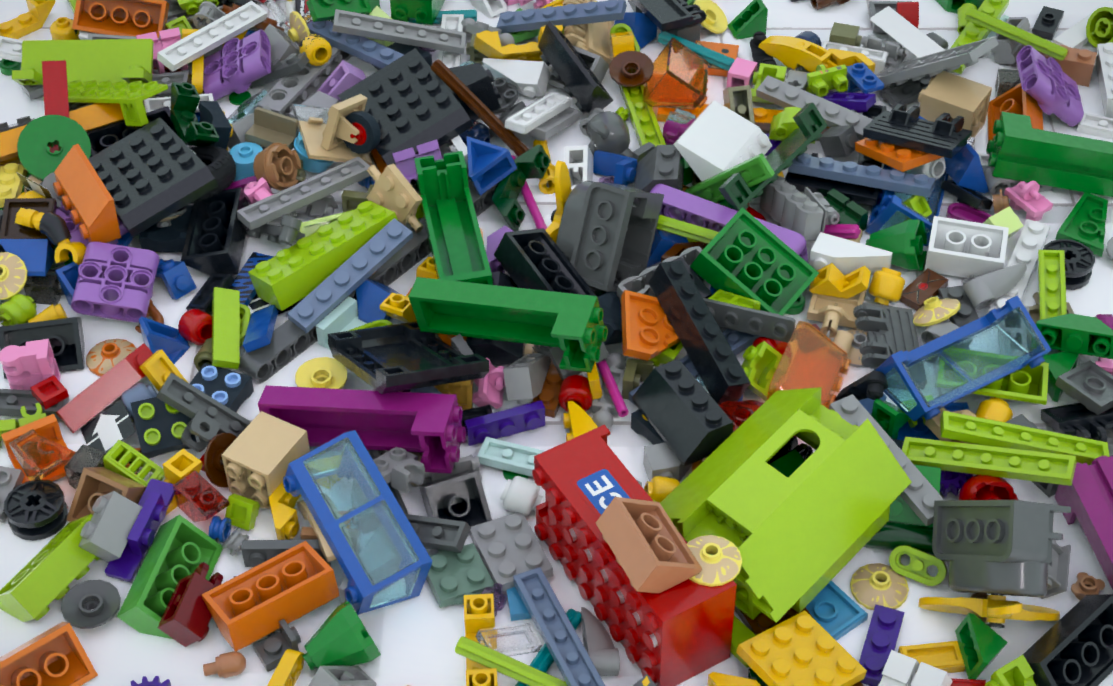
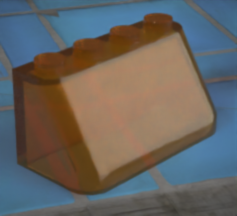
M672 37L653 62V75L645 83L643 102L650 107L694 110L697 107L701 108L707 100L708 61Z
M799 320L771 380L767 400L778 390L822 387L821 404L829 409L830 404L836 401L835 392L840 393L844 381L842 375H847L849 372L851 360L847 359L848 353L813 325Z

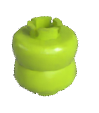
M16 294L0 305V322L3 321L1 324L9 326L28 323L29 319L37 315L36 303H32L34 300L28 295Z

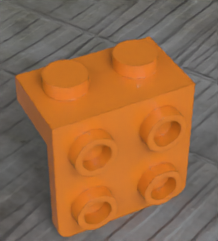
M54 414L1 434L13 467L22 470L25 475L22 484L39 479L53 482L75 473L78 469L63 440Z

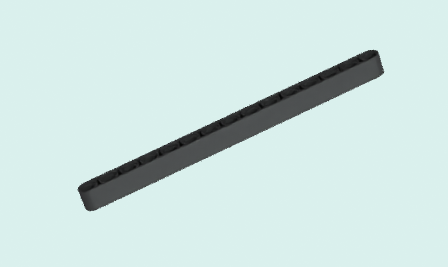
M469 182V189L477 217L494 204L491 198L499 182L481 196L477 194L472 182ZM424 217L419 220L424 225L423 229L416 233L412 227L408 228L413 232V238L372 274L369 279L389 286L431 253ZM356 289L348 297L357 300ZM288 319L273 331L269 345L252 352H245L241 356L239 370L251 376L252 379L259 383L265 382L318 341L316 326L308 333H305Z

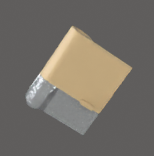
M293 104L292 109L295 118L298 120L299 131L308 159L345 163L359 156L370 166L373 165L369 152L364 154L355 153L345 143L331 150L321 147L322 134L328 121V111L330 108Z

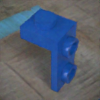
M863 62L847 66L848 90L844 92L854 93L862 91L866 94L884 89V83Z
M597 150L594 152L593 173L614 178V184L628 186L635 182L638 159Z
M173 259L159 260L156 277L162 278L172 300H177L197 288L184 261H174Z

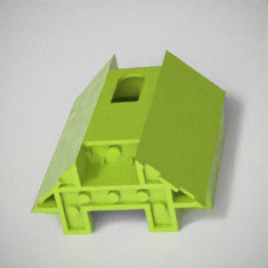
M822 387L776 391L660 502L676 529L687 542L699 536L714 535L724 537L738 548L741 553L742 566L740 573L733 580L737 584L735 607L753 620L762 612L777 623L791 607L800 613L889 521L891 503L912 483L869 419L867 418L860 426L852 425L841 418L835 410H829L821 404ZM795 435L816 451L789 477H786L767 462Z

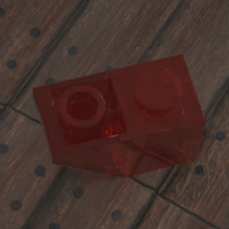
M196 470L173 484L177 506L193 522L208 520L230 505L229 501Z

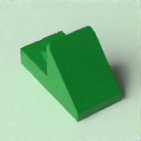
M877 398L873 403L871 416L890 438L897 439L899 428L911 418L890 402Z

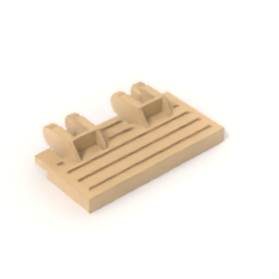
M564 0L563 6L568 5V4H582V3H588V2H592V1H593V2H598V1H596V0ZM614 21L565 26L564 34L573 46L601 56L610 65L613 60L610 30L614 26Z

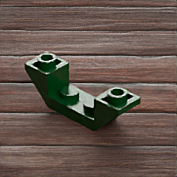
M172 82L170 118L179 138L186 145L197 147L209 146L218 142L219 136L214 125L208 122L199 123L195 115L200 100L195 86L187 82Z
M536 145L514 159L517 169L499 182L491 198L513 231L519 230L526 215L517 201L526 179L543 178L551 160L542 145Z

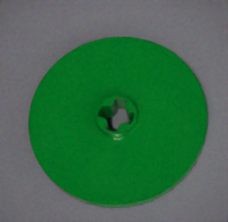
M46 115L34 119L25 126L18 139L17 152L24 169L33 177L43 181L46 176L57 169L73 145L79 144L89 159L91 157V143L86 131L76 121L61 115ZM58 145L59 151L56 150L54 153H51L50 147Z

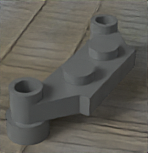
M287 215L282 216L280 223L282 226L266 223L253 230L248 228L246 235L260 239L262 234L268 236V241L292 246L293 242L297 243L299 239L305 237V234L299 232L302 220Z

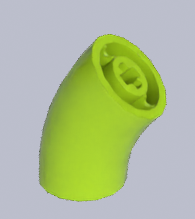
M1113 7L1098 8L1088 19L1086 36L1089 43L1096 48L1097 44L1113 43Z

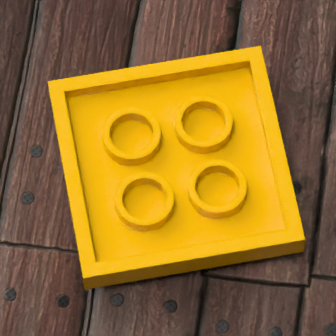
M805 610L738 645L736 651L744 662L768 686H852L863 680L867 672Z

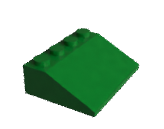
M743 207L700 252L690 266L692 270L717 291L721 289L761 302L760 310L782 316L819 274L817 270Z

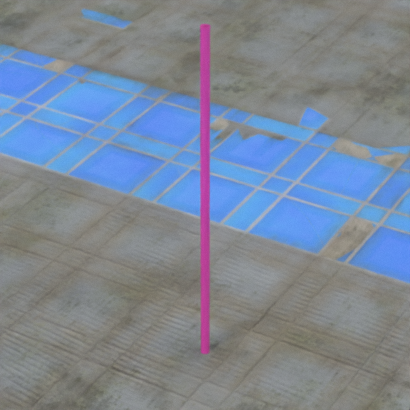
M525 181L521 190L522 196L536 228H544L546 230L547 226L528 183ZM606 359L596 365L619 417H625L629 411Z

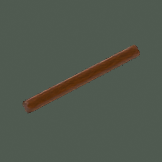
M437 59L430 66L431 70L518 157L529 150L509 129L505 128V125L441 60Z

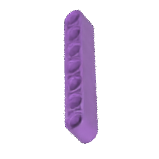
M656 184L649 192L664 194L660 215L718 232L738 212L664 184ZM756 218L800 256L807 245L805 238L801 234Z

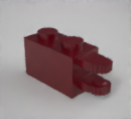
M205 562L199 564L194 573L179 580L158 625V629L184 647L197 641H202L208 634V624L212 615L201 594L221 585L223 581V575L218 572L213 574L209 581L205 579L210 568Z

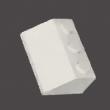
M934 216L924 271L928 268L938 274L966 278L970 275L978 277L1003 269L1009 228Z

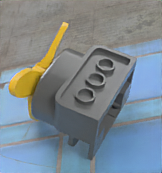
M558 160L554 173L557 208L551 214L552 223L548 226L546 232L587 285L606 292H617L621 281L632 276H639L647 268L664 194L649 193L639 188L622 184L593 181L581 182L572 190L567 165L565 162Z
M1020 500L934 501L932 550L937 559L950 561L949 588L953 591L991 595H988L987 599L923 597L919 599L918 607L931 611L963 615L972 613L977 617H986V622H989L987 625L997 628H1005V625H1002V623H1005V619L1024 621L1060 620V611L1026 605L1018 601H1007L1006 596L1003 595L1044 597L1047 594L1048 564L1052 561V540H1063L1062 533L1053 532L1054 513H1071V507Z

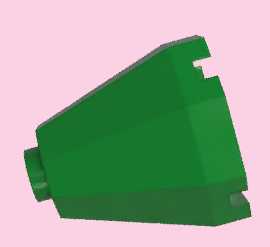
M919 219L907 220L871 234L870 239L866 240V245L893 252L891 265L912 271L924 270L927 251H923V244H927L924 221Z
M347 600L337 606L305 644L304 647L307 653L302 656L311 671L316 668L319 669L320 666H354L370 662L380 656L381 653L352 605Z

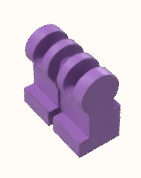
M437 139L417 145L418 154L416 155L413 147L392 153L396 167L410 184L412 181L417 182L414 158L434 155V160L442 159Z

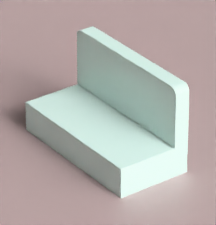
M351 297L346 298L316 325L319 345L330 350L328 334L349 331L367 324L358 319L357 300Z

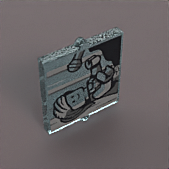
M264 89L245 100L227 118L229 123L231 124L245 116L268 92Z

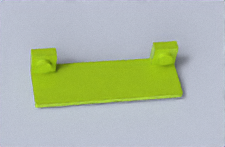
M152 39L23 41L20 70H12V80L21 85H43L42 61L66 60L68 83L76 80H81L82 83L96 80V83L110 80L111 83L126 81L129 84L135 81H142V84L152 81L154 41Z
M76 80L68 83L69 102L119 103L126 126H144L149 122L143 100L167 90L168 85L158 84V81H151L142 84V81H135L127 84L126 81L111 83L108 80L96 83V80L82 83L81 80Z

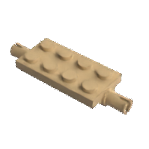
M861 230V233L859 234V237L857 239L847 240L860 243L863 231ZM867 290L849 299L813 293L807 312V319L823 322L820 333L823 337H827V333L830 330L829 339L835 337L838 325L857 329L855 325L857 318L854 316L853 311L857 305L863 304Z

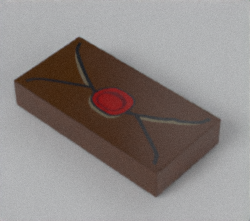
M927 268L903 290L899 301L917 311L924 306L925 300L938 295L939 288H946L948 286V279Z

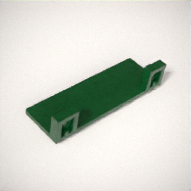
M813 102L806 104L793 117L799 128L795 129L766 157V160L775 172L773 177L749 188L740 173L733 174L718 188L725 198L718 204L739 211L742 207L746 210L749 207L748 203L752 199L759 197L764 192L763 188L766 185L776 181L779 177L778 174L782 170L789 168L796 156L806 152L807 146L822 136L821 132L828 125Z

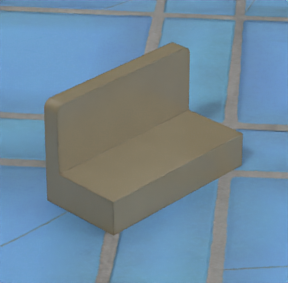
M256 107L254 109V124L245 133V141L256 143L265 148L273 143L287 144V147L292 150L294 148V139L298 136V120Z

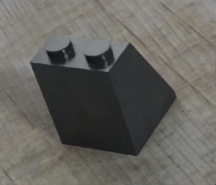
M481 63L449 68L492 112L501 108L498 101L501 96L495 85L492 86V82L495 80L489 69L485 70ZM446 85V87L450 90V92L454 95V97H455V98L458 100V102L462 105V107L464 108V110H465L466 113L468 114L469 118H470V119H473V120H475V121L478 120V119H480V118Z

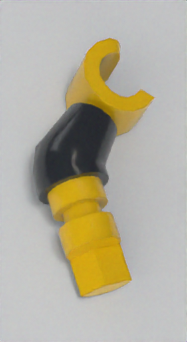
M20 208L16 214L15 223L40 230L41 234L46 235L54 246H58L54 255L56 264L68 261L69 251L73 256L72 261L77 265L82 264L86 246L81 242H70L71 234L65 220L61 216L49 211L39 213V211Z

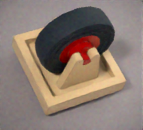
M359 94L331 106L328 111V121L322 134L321 147L331 150L345 143L351 151L364 154L371 152L378 146L381 138L380 127L376 119L364 111L368 100L367 97Z

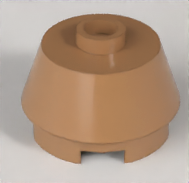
M273 143L256 155L253 169L258 181L263 177L270 188L282 191L297 184V169H301V162L296 150H290L287 144Z

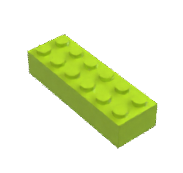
M372 201L362 202L353 211L340 215L336 221L329 225L321 226L317 232L299 239L290 248L280 250L273 258L258 263L254 269L248 272L258 297L271 305H275L281 311L300 301L394 218L398 220L396 213Z

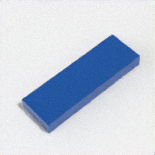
M275 305L251 314L243 342L246 352H252L271 343L278 315Z

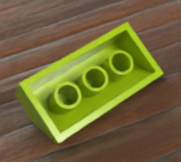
M951 348L941 353L970 381H975L1018 360V358ZM940 358L938 359L934 388L955 391L967 385ZM1043 362L1033 369L1028 365L972 394L1046 405L1049 363Z
M92 514L69 522L0 589L1 610L22 622L33 619L38 621L50 610L48 605L54 599H61L70 590L68 585L74 579L79 580L90 570L88 565L94 559L97 561L100 558L78 546L82 539L80 536L81 530L91 520Z

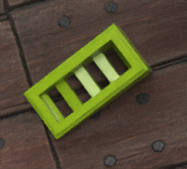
M118 440L103 458L106 469L144 486L148 485L150 479L162 481L165 477L163 468L121 440ZM131 461L132 464L126 468L125 466ZM141 466L142 470L136 475L135 472ZM149 472L153 473L147 481L143 480Z

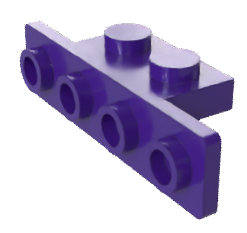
M150 479L138 505L142 506V509L127 537L128 542L119 559L108 563L105 569L106 576L126 582L133 581L177 491L175 484Z

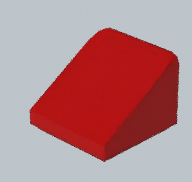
M919 1L897 2L896 12L918 28Z

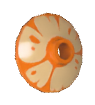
M108 339L90 349L86 356V365L90 372L101 377L137 348L133 343L124 339Z

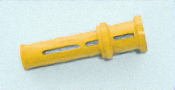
M535 139L533 147L542 145L550 159L547 140L539 141ZM551 161L543 178H538L540 180L538 184L539 190L544 194L555 193V166Z

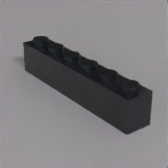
M682 260L661 262L651 277L649 285L707 391L718 405L738 402L750 385V380Z

